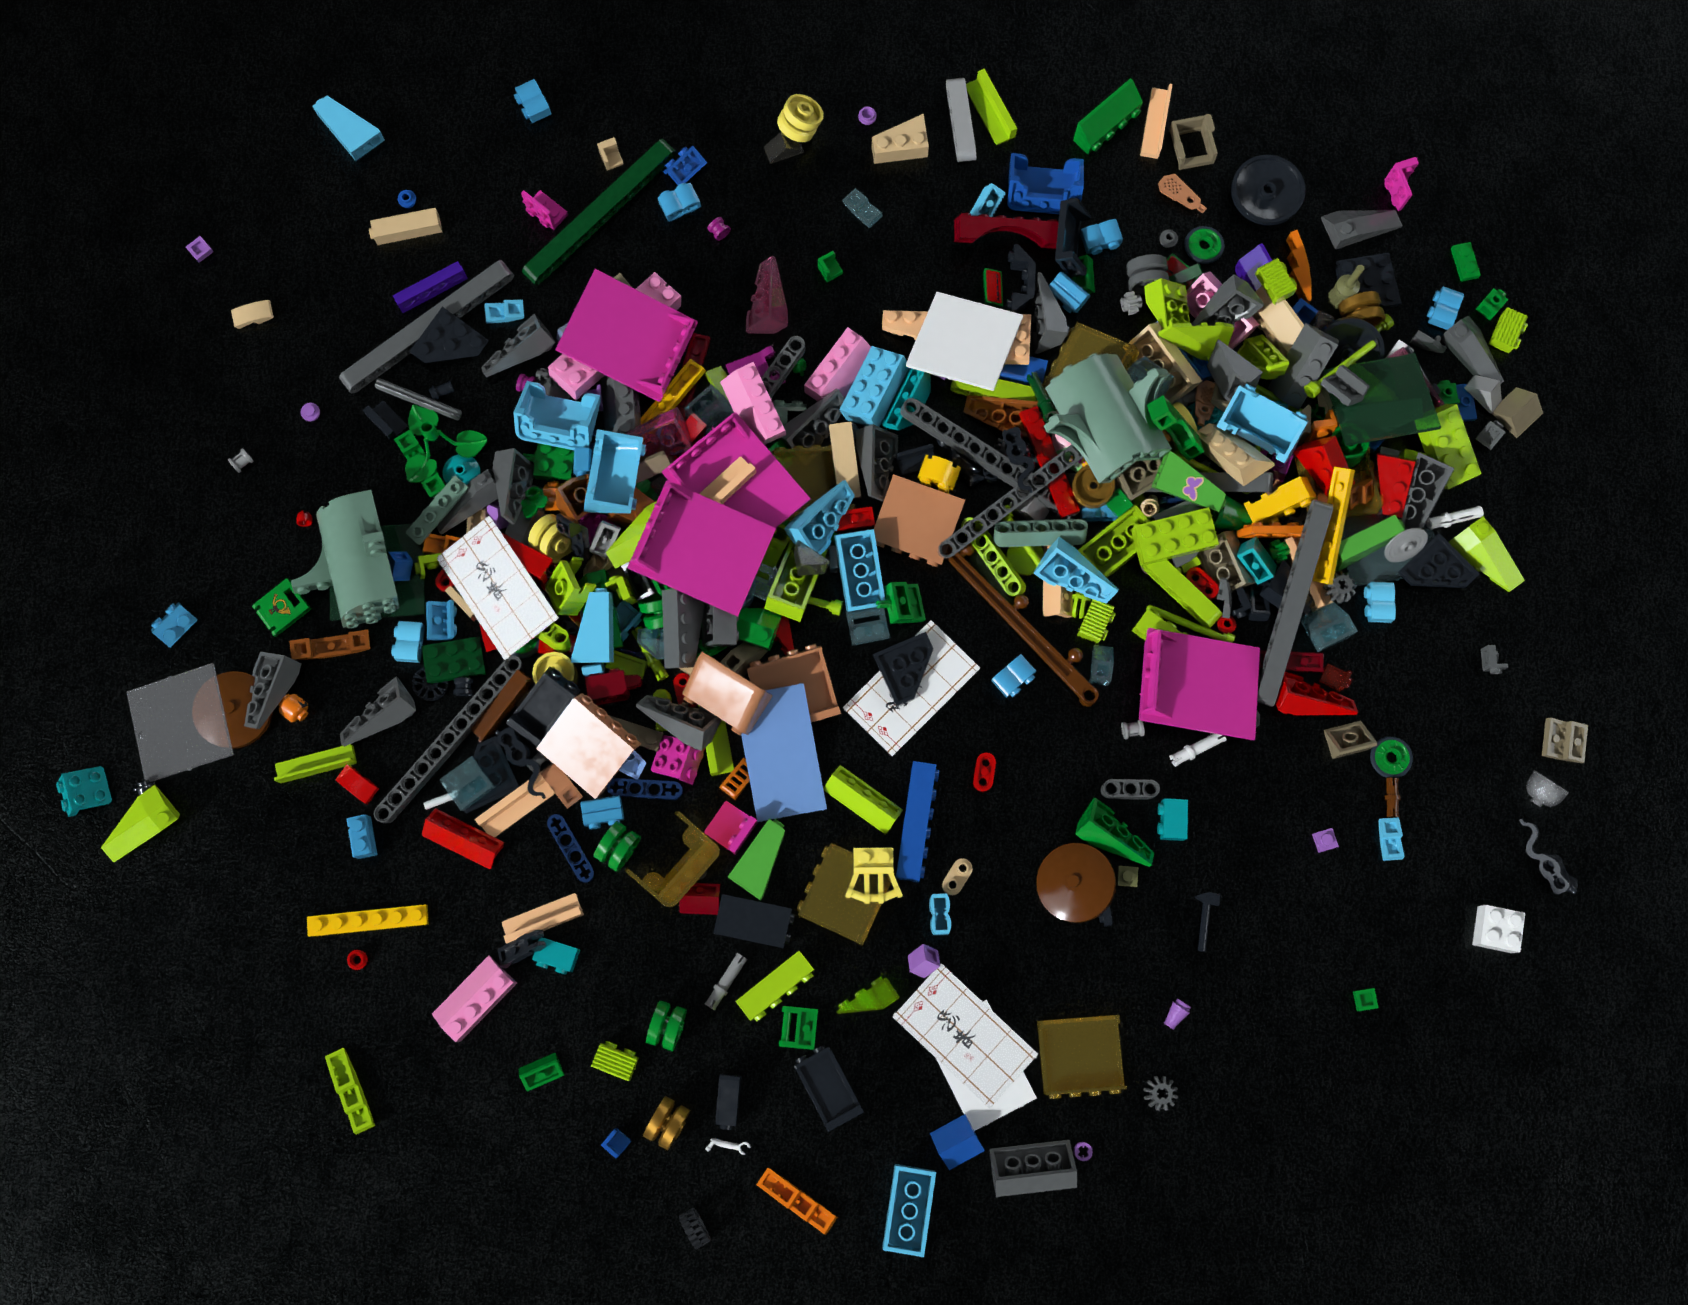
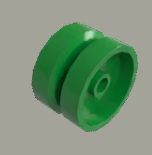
M659 593L652 594L638 601L640 612L647 614L643 618L646 629L662 628L663 607L662 597Z
M616 821L600 841L593 857L602 863L609 859L608 867L618 872L634 853L641 836L634 831L626 834V826Z
M660 1000L648 1029L646 1043L656 1046L664 1035L662 1047L674 1051L683 1031L687 1009L676 1006L669 1017L670 1003Z

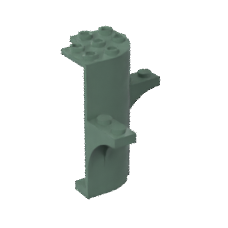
M1094 353L1075 365L1066 366L1063 369V373L1054 377L1050 384L1045 387L1059 414L1051 416L1049 422L1044 425L1047 433H1053L1066 439L1081 453L1098 483H1110L1136 461L1159 460L1172 449L1163 432L1153 423L1147 404L1156 400L1158 391L1162 383L1169 376L1167 369L1153 368L1147 372L1145 378L1133 383L1117 354L1106 353L1098 355Z
M367 490L344 495L329 501V506L327 507L321 506L316 515L322 537V552L318 562L308 573L291 580L294 594H307L311 590H326L333 586L343 628H355L362 623H376L382 619L380 613L395 612L396 609H399V603L372 491Z

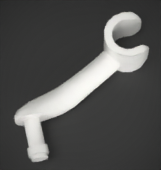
M712 1138L706 1150L710 1151L712 1146L716 1144L723 1148L738 1150L740 1154L745 1155L741 1150V1145L745 1144L749 1148L751 1147L748 1142L737 1144Z

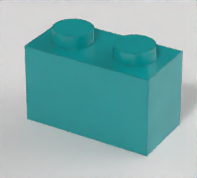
M1257 536L1240 544L1237 557L1257 585L1275 576L1277 565Z
M1163 799L1158 804V815H1161V823H1158L1157 833L1160 835V840H1186L1188 800Z
M541 937L539 941H544L546 948L534 953L532 960L537 961L536 965L546 969L549 965L556 967L555 972L565 975L567 971L573 972L580 949Z

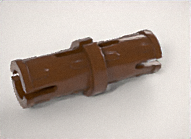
M1386 778L1387 795H1385V800H1387L1386 817L1388 818L1399 817V800H1401L1398 790L1399 778Z

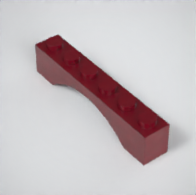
M962 213L954 220V242L973 243L988 233L1009 231L1028 237L1041 248L1056 249L1059 222L1057 219L1041 221L1040 218L1026 220L1023 217H1014L1012 219L1006 218L1004 215L989 217L988 214L971 216V213Z

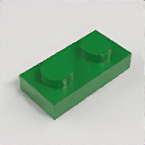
M1471 242L1453 245L1451 251L1460 281L1479 278L1481 274Z

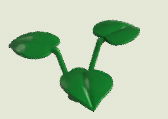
M413 404L409 414L408 425L414 435L424 436L426 457L418 454L412 456L407 461L405 467L407 481L410 483H420L435 474L437 463L435 460L429 459L430 450L428 442L435 441L439 435L454 446H457L456 452L464 458L476 456L487 444L488 439L479 432L467 430L460 432L457 435V442L442 433L441 430H437L436 426L438 425L439 417L435 411Z

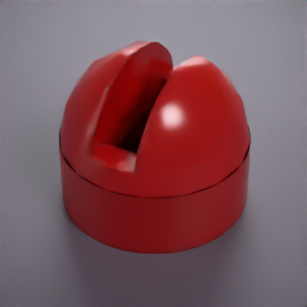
M304 511L299 512L296 517L297 525L303 527L312 525L311 514L308 511L306 513Z

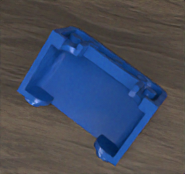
M1011 153L1007 205L1011 210L1059 214L1061 201L1068 200L1069 198H1078L1081 202L1084 189V159H1069L1065 162L1064 169L1028 167V158L1025 155Z

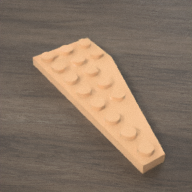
M883 310L882 330L900 336L914 337V340H916L928 312ZM1022 314L1023 320L1005 364L1029 365L1031 314Z

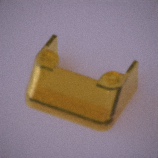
M676 811L674 814L689 826L684 831L682 839L690 849L666 877L663 878L656 872H650L641 880L629 868L625 869V872L666 907L675 906L719 856L717 844L679 811Z

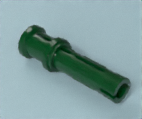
M1031 372L1033 379L1030 374L1026 378L1038 400L1037 406L1043 413V420L1048 423L1049 418L1059 414V412L1054 408L1051 398L1048 397L1038 373Z

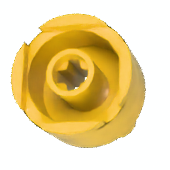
M925 455L918 479H920V484L930 488L934 486L939 491L949 494V491L954 489L961 467L957 465L954 468L952 466L953 462L937 456H932L929 459V455Z

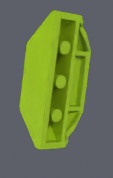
M1263 334L1245 339L1237 352L1263 372L1260 377L1262 379H1276L1278 376L1284 375L1289 366V361Z

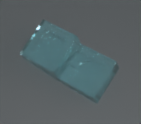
M856 188L842 200L847 208L869 228L882 217V213L870 204L868 198Z

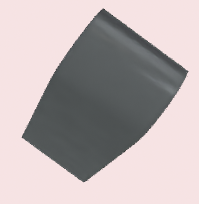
M1110 779L1101 786L1100 791L1102 796L1107 799L1148 800L1158 795L1160 787L1154 780ZM1110 784L1114 786V794H1110L1107 792V785ZM1126 785L1134 787V794L1127 793ZM1146 785L1153 787V794H1148L1145 791Z

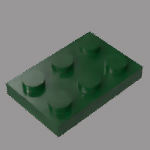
M480 636L422 646L427 684L451 681L455 678L486 675Z

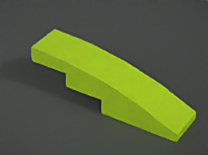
M345 1048L325 1056L336 1093L340 1096L344 1112L348 1114L353 1133L357 1135L374 1127L375 1124L368 1103Z

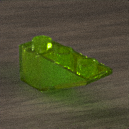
M879 977L871 983L872 988L867 991L863 988L854 994L856 997L854 1000L849 1002L847 999L839 1004V1010L836 1012L843 1014L880 1010L886 1008L900 997L887 978L882 979Z

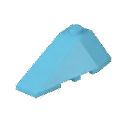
M846 480L840 482L803 510L784 528L792 542L814 559H817L829 547L834 531H837L839 528L838 523L842 515L846 514L855 496Z
M1058 537L1048 548L1034 571L1035 575L1050 585L1065 587L1070 592L1074 590L1084 594L1085 597L1106 604L1119 590L1075 547L1061 537Z

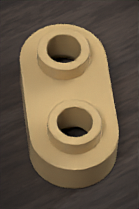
M967 859L955 861L943 880L942 888L948 895L958 894L972 873V864ZM960 865L966 866L965 872L959 870ZM949 882H955L956 887L954 889H951L949 887Z

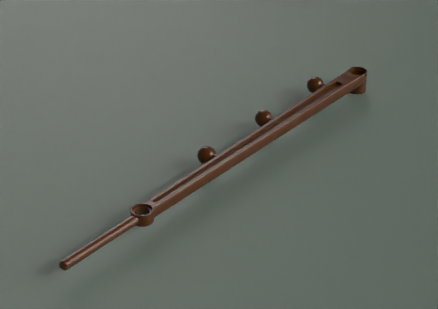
M856 453L857 465L861 468L859 457ZM969 543L954 556L948 558L947 560L1079 697L1080 703L1086 707L1094 705L1099 696L1097 689L1071 665L1083 659V652L1079 648H1072L1068 652V658L1065 659L1017 611L1028 606L1029 599L1026 595H1017L1014 598V604L1011 605L964 559L965 556H970L975 552L972 543ZM951 546L948 547L946 555L951 554ZM1091 693L1094 699L1089 701L1085 699L1084 694Z

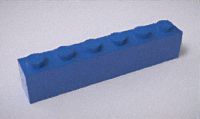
M913 761L896 879L919 882L920 878H924L925 867L922 866V860L927 858L928 847H925V840L930 838L931 828L927 826L928 820L933 818L934 811L933 808H930L931 800L935 801L936 789H933L934 781L938 782L939 770H936V764Z

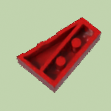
M1336 436L1305 442L1293 452L1327 497L1334 467L1349 469Z
M1377 453L1382 514L1396 515V517L1402 518L1416 460Z

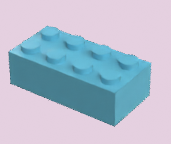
M871 346L839 409L846 420L863 426L874 424L880 427L909 367H906L907 360L904 355Z
M874 529L834 535L846 611L878 606L876 601L885 600Z
M895 1164L882 1247L884 1251L924 1257L936 1177L935 1170Z

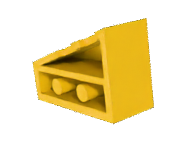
M1300 476L1277 487L1278 489L1269 495L1266 493L1261 495L1262 499L1255 503H1250V501L1244 503L1252 522H1262L1263 524L1279 522V518L1284 515L1288 517L1296 512L1295 509L1310 505L1311 500L1317 498L1308 478Z

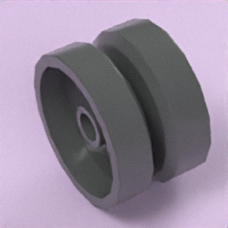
M1162 255L1139 256L1130 260L1126 265L1127 275L1130 277L1128 280L1129 291H1134L1136 295H1145L1144 286L1160 278L1169 280L1167 259Z

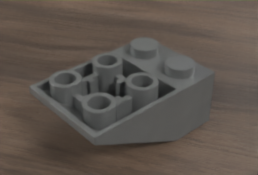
M1219 339L1207 364V368L1222 396L1229 402L1239 385L1245 386V384H1249L1256 388L1263 373Z

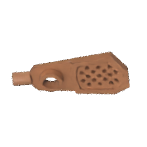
M1176 174L1166 175L1159 181L1160 192L1172 200L1181 203L1191 210L1197 209L1202 214L1207 209L1201 204V199ZM1187 199H1192L1193 203H1189Z
M1208 380L1196 387L1195 416L1198 418L1197 425L1204 427L1205 421L1210 419L1215 407L1211 403L1215 383Z

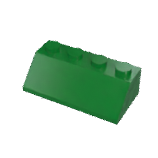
M1131 78L1078 122L1073 141L1087 155L1092 151L1096 152L1105 140L1109 141L1118 129L1122 130L1131 118L1134 119L1140 114L1143 102Z

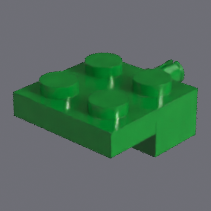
M537 443L535 454L523 453L526 459L534 462L533 476L536 480L554 481V479L569 480L572 478L574 450Z
M891 582L883 587L885 600H877L876 605L878 606L876 607L878 609L887 608L891 624L915 623L926 620L918 584Z

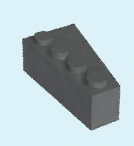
M1418 452L1402 516V522L1405 526L1404 530L1424 528L1455 470L1453 467Z
M675 589L662 590L665 668L694 667L696 662L705 602Z

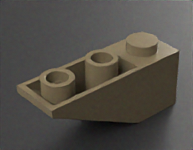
M743 642L732 649L720 663L744 677L748 673L746 667L750 666L749 663L760 660L768 650Z

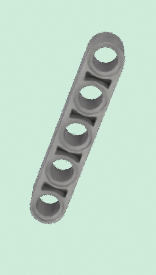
M965 78L947 79L946 90L957 162L976 160V147Z

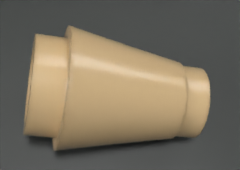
M1149 495L1141 503L1140 509L1144 515L1152 517L1159 512V503L1156 495Z

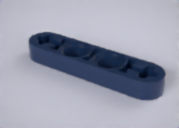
M614 778L607 785L609 794L612 796L619 795L620 797L677 800L683 794L682 786L675 781ZM617 782L619 786L625 787L624 783L626 782L627 794H623L625 791L624 789H618L617 792L614 793V790L611 789V786H614ZM634 783L641 786V790L637 794L630 792V786ZM653 784H657L660 787V792L657 795H652L649 792V788ZM663 785H666V789H672L673 786H676L679 790L675 796H672L671 792H665L666 796H662L664 792Z
M551 815L547 820V826L575 875L584 883L591 882L595 877L594 868L566 820L561 815ZM554 819H557L558 821L561 820L559 825L562 830H564L565 827L567 829L566 831H563L560 834H558V836L556 835V833H559L558 828L555 826L552 827V825L554 824ZM564 835H570L572 838L571 843L567 846L561 843V838ZM575 851L581 853L579 862H572L571 854ZM586 861L583 867L587 871H591L589 878L581 877L583 871L580 867L576 870L575 866H579Z

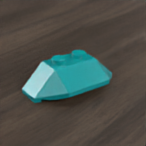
M912 368L908 369L882 421L884 428L899 431L913 425V423L902 417L900 409L909 398L917 399L925 405L931 393L930 373ZM906 406V409L909 412H914V408L912 406Z

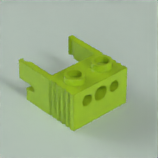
M573 557L570 563L561 560L545 585L557 615L577 616L584 603H586L589 592H593L596 584L585 583V586L580 588L575 574L584 560L581 557Z

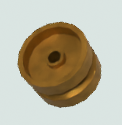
M1376 291L1353 295L1338 305L1342 317L1360 318L1374 327L1382 323L1386 318L1383 308L1378 307L1381 304L1379 293Z
M1089 465L1082 467L1075 474L1072 483V492L1076 501L1081 506L1089 509L1106 505L1115 489V479L1110 483H1098ZM1094 483V486L1097 485V488L1092 489L1090 484Z
M667 1096L661 1101L643 1134L645 1138L653 1141L657 1138L660 1131L663 1132L659 1139V1146L666 1150L670 1148L674 1140L679 1136L690 1112L689 1109L681 1105L677 1107L672 1115L671 1112L675 1101Z

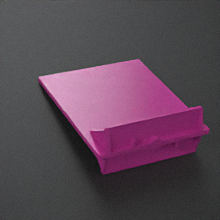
M595 269L576 308H574V312L555 350L660 402L672 377H674L673 374L680 363L698 321Z
M736 412L731 414L717 427H712V431L698 440L695 445L662 471L667 480L700 494L734 461L742 457L748 464L751 463L756 468L757 473L723 505L774 528H777L811 500Z
M667 480L656 504H654L655 507L628 564V569L738 617L776 528Z
M1148 628L1144 645L1141 693L1139 694L1141 695L1139 720L1255 740L1260 648Z

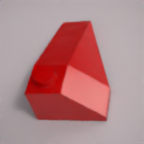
M1289 672L1284 673L1275 702L1278 711L1293 715H1357L1358 710L1354 700L1334 691L1328 693L1320 688V685L1317 683L1313 685L1308 684L1299 675Z

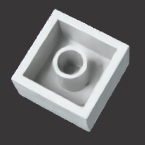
M1489 905L1478 906L1472 945L1508 953H1519L1521 950L1525 913Z

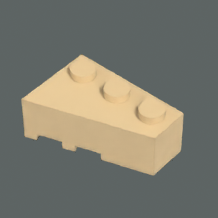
M924 114L872 137L874 164L928 157L929 145Z

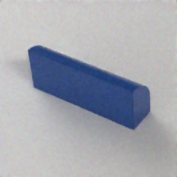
M1029 356V365L1004 364L999 379L1030 386L1026 377L1030 374L1033 379L1031 372H1037L1043 384L1048 360Z

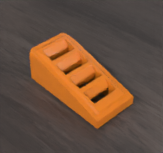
M745 758L739 762L719 787L734 800L737 799L750 782L748 772L741 768L743 765L747 767ZM738 771L744 774L747 778L744 780L742 777H740L737 774ZM735 777L740 782H742V784L738 785L732 779ZM730 783V784H732L734 787H736L737 790H736V791H733V790H732L730 787H728L727 785Z

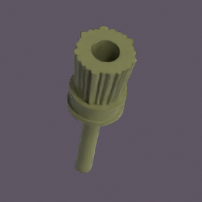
M1358 265L1352 275L1341 276L1334 288L1328 293V303L1331 306L1333 305L1335 309H1338L1339 303L1358 293L1360 289L1358 278L1364 271L1363 265Z

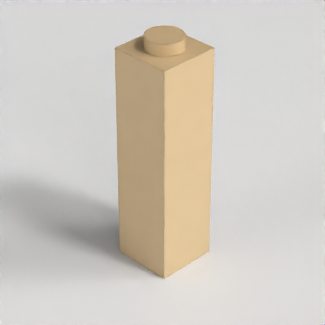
M436 208L371 220V228H369L370 237L376 241L377 245L442 232L440 216Z

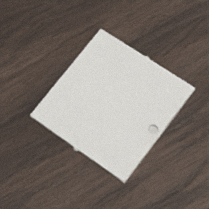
M936 292L906 362V367L994 391L1023 320V315Z

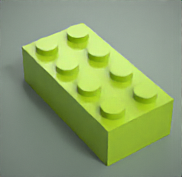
M1444 404L1423 414L1422 419L1414 422L1425 454L1455 469L1444 489L1455 487L1481 474L1457 404Z
M1135 504L1078 549V551L1108 578L1137 555L1131 529L1135 525L1150 521Z
M1209 507L1135 525L1131 529L1140 566L1213 549L1219 545Z
M790 540L767 596L764 609L801 622L828 550H825L817 559H814Z
M798 951L735 1002L750 1021L754 1019L759 1021L766 1015L765 1010L771 1006L774 1009L782 1002L780 999L785 994L790 996L798 989L796 987L798 983L803 981L805 984L814 976L812 974L814 969L802 953Z

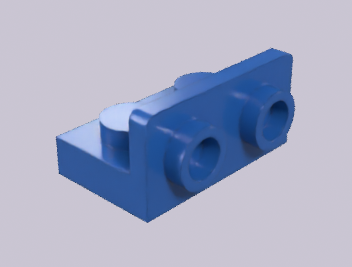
M685 146L678 153L679 157L676 160L672 158L665 164L667 168L663 172L665 174L668 173L677 185L686 183L707 164L694 146L690 148Z

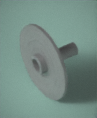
M1411 528L1397 534L1385 548L1384 555L1386 559L1390 562H1402L1415 556L1423 549L1427 542L1428 535L1426 531L1421 528Z

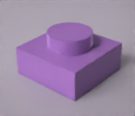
M201 236L186 246L187 250L199 263L213 253V250Z
M1333 828L1312 834L1318 853L1339 847Z

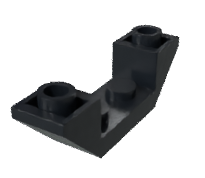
M1015 244L1012 251L1008 253V262H1010L1011 270L1022 271L1021 279L1024 280V285H1022L1021 294L1012 293L1010 300L1007 299L1006 310L1020 313L1031 304L1035 296L1036 263L1019 244Z
M558 513L556 515L557 530L571 539L572 550L571 553L560 560L570 563L573 557L584 559L575 574V578L578 580L590 559L588 528L577 520Z

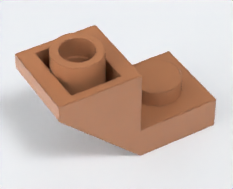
M554 763L540 772L567 809L583 797L568 776Z

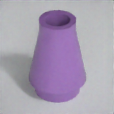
M1177 998L1175 1002H1172L1164 1023L1174 1030L1190 1013L1188 1011L1191 1007Z

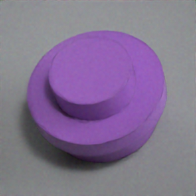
M868 106L862 108L858 114L859 121L865 125L874 123L876 120L875 110Z
M307 403L301 408V416L306 421L318 419L320 409L316 404Z

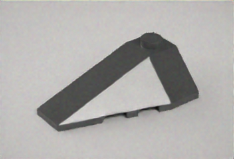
M1396 210L1336 211L1321 217L1335 250L1402 227Z
M533 314L517 329L519 333L513 339L508 338L505 341L504 349L496 351L481 367L486 377L539 356L553 347L555 341L536 314Z
M1469 316L1459 320L1441 336L1442 342L1473 376L1478 375L1499 380L1500 384L1504 382L1481 329Z
M837 388L790 420L784 426L786 435L778 438L795 454L794 458L803 466H806L818 455L823 440L828 438L830 434L829 425L837 422L841 415L839 409L845 398Z
M260 652L253 669L252 676L255 677V682L250 687L252 701L247 705L245 727L254 729L262 727L295 683L302 663L285 655Z
M397 676L382 687L378 692L380 696L372 704L369 702L365 706L366 709L363 714L356 716L340 733L342 746L345 747L399 724L414 714L416 711L415 701Z
M646 695L636 704L639 710L681 742L700 751L712 742L722 720L701 706L699 708L689 707V703L685 702L674 704L669 699Z

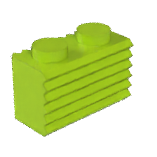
M1278 258L1259 267L1255 273L1274 305L1293 296L1297 290L1295 280L1289 277L1285 264L1280 262Z
M1506 308L1500 315L1488 344L1507 353L1517 349L1521 342L1519 336L1525 332L1528 323H1525L1528 316Z
M1092 599L1077 636L1096 644L1100 640L1104 641L1109 631L1106 629L1108 623H1112L1116 614L1113 612L1114 606Z
M606 1041L605 1044L600 1043L591 1067L630 1081L639 1057L635 1056L636 1052L626 1048L624 1051L616 1049L618 1045Z

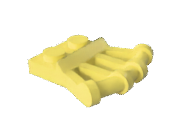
M893 848L853 849L854 875L845 897L849 899L850 897L855 898L865 904H870V902L883 904L892 898L903 897L894 876ZM859 874H864V893L854 890ZM869 874H878V894L869 893ZM883 874H888L894 888L886 893H883Z

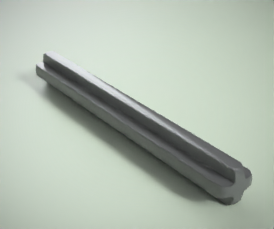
M379 378L375 383V387L378 390L457 421L462 416V412L459 409Z

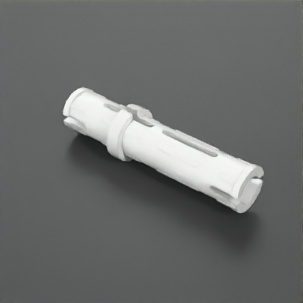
M1476 506L1452 513L1445 512L1440 516L1429 518L1426 526L1430 530L1443 526L1447 528L1455 523L1481 518L1484 515L1483 508Z
M1212 734L1190 746H1184L1183 750L1170 755V760H1174L1172 764L1176 767L1188 759L1192 760L1196 755L1226 741V737H1222L1220 734Z

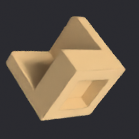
M614 137L597 143L607 171L623 165V160Z

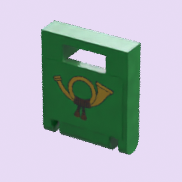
M288 578L252 605L254 610H258L256 613L267 628L272 631L274 637L280 635L312 609L305 598L298 593L294 595L300 603L296 606L293 605L286 595H289L291 592L294 593L291 579Z

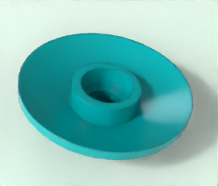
M455 455L448 459L443 467V478L446 484L454 476H457L467 485L481 473L480 466L473 457L464 458L460 455ZM459 468H463L461 473L457 472Z

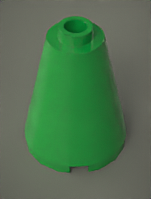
M1227 495L1225 496L1226 503L1222 510L1220 509L1219 512L1210 511L1215 530L1236 531L1243 529L1244 525H1251L1253 523L1245 506Z

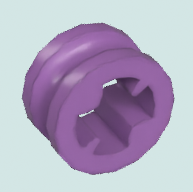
M1085 1142L1077 1143L1073 1149L1074 1156L1080 1161L1089 1160L1093 1153L1091 1146ZM1080 1146L1088 1148L1086 1150L1087 1156L1084 1157L1082 1155L1080 1157L1078 1155L1080 1153L1078 1149Z

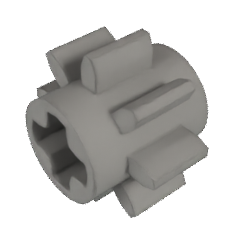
M1134 291L1126 292L1124 298L1120 299L1122 311H1128V315L1139 312L1138 308H1142L1140 294L1135 295Z

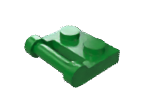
M782 1006L784 1015L779 1047L814 1050L818 1009ZM792 1013H798L795 1042L789 1041Z

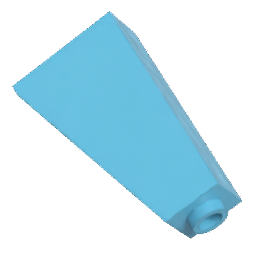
M329 96L319 99L313 105L317 115L355 161L384 141L378 128Z
M596 588L595 592H589L571 663L614 662L613 593L607 592V588Z

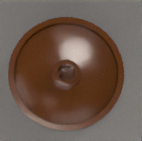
M230 671L211 678L203 685L194 702L193 716L198 731L206 740L223 748L234 749L252 744L265 733L271 722L273 712L260 729L244 726L247 705L252 701L250 687L254 685V676L244 672Z
M1070 843L1054 849L1045 857L1037 874V892L1042 904L1051 914L1067 922H1087L1100 916L1111 904L1116 890L1115 872L1110 861L1099 850L1087 844Z

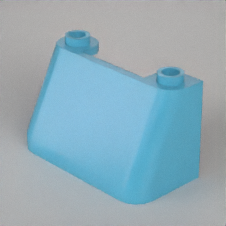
M527 381L514 410L515 433L518 438L524 441L570 450L589 448L600 407V395L587 393L583 395L581 402L548 396L546 395L545 388L540 383Z
M1245 384V386L1239 385L1217 427L1224 431L1227 429L1232 434L1241 436L1268 451L1269 454H1275L1277 460L1286 463L1293 454L1309 422L1306 419L1307 415L1299 411L1296 413L1255 392L1256 388L1249 384Z
M597 429L584 512L631 514V510L636 509L637 499L633 497L640 456H644L646 445L642 444L643 437Z

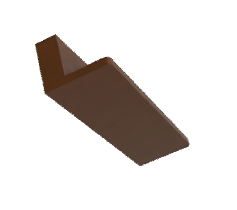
M517 670L472 727L471 731L479 737L478 741L480 743L493 736L534 683L521 670Z

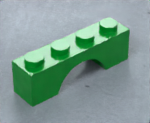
M1164 395L1147 404L1153 423L1161 431L1167 430L1180 453L1188 461L1205 452L1199 435Z

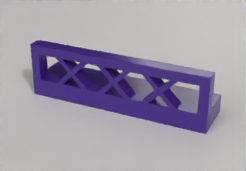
M457 261L396 293L393 297L402 313H405L468 278Z

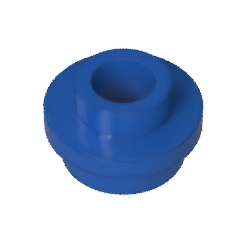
M403 190L398 195V202L404 208H411L416 203V196L411 190Z

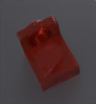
M1327 664L1319 682L1340 692L1351 684L1352 678L1350 676L1352 672L1349 670L1345 672L1331 664Z

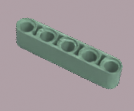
M1082 519L1001 521L995 524L993 542L999 547L1051 546L1058 537H1061L1070 545H1080L1086 542L1088 523Z

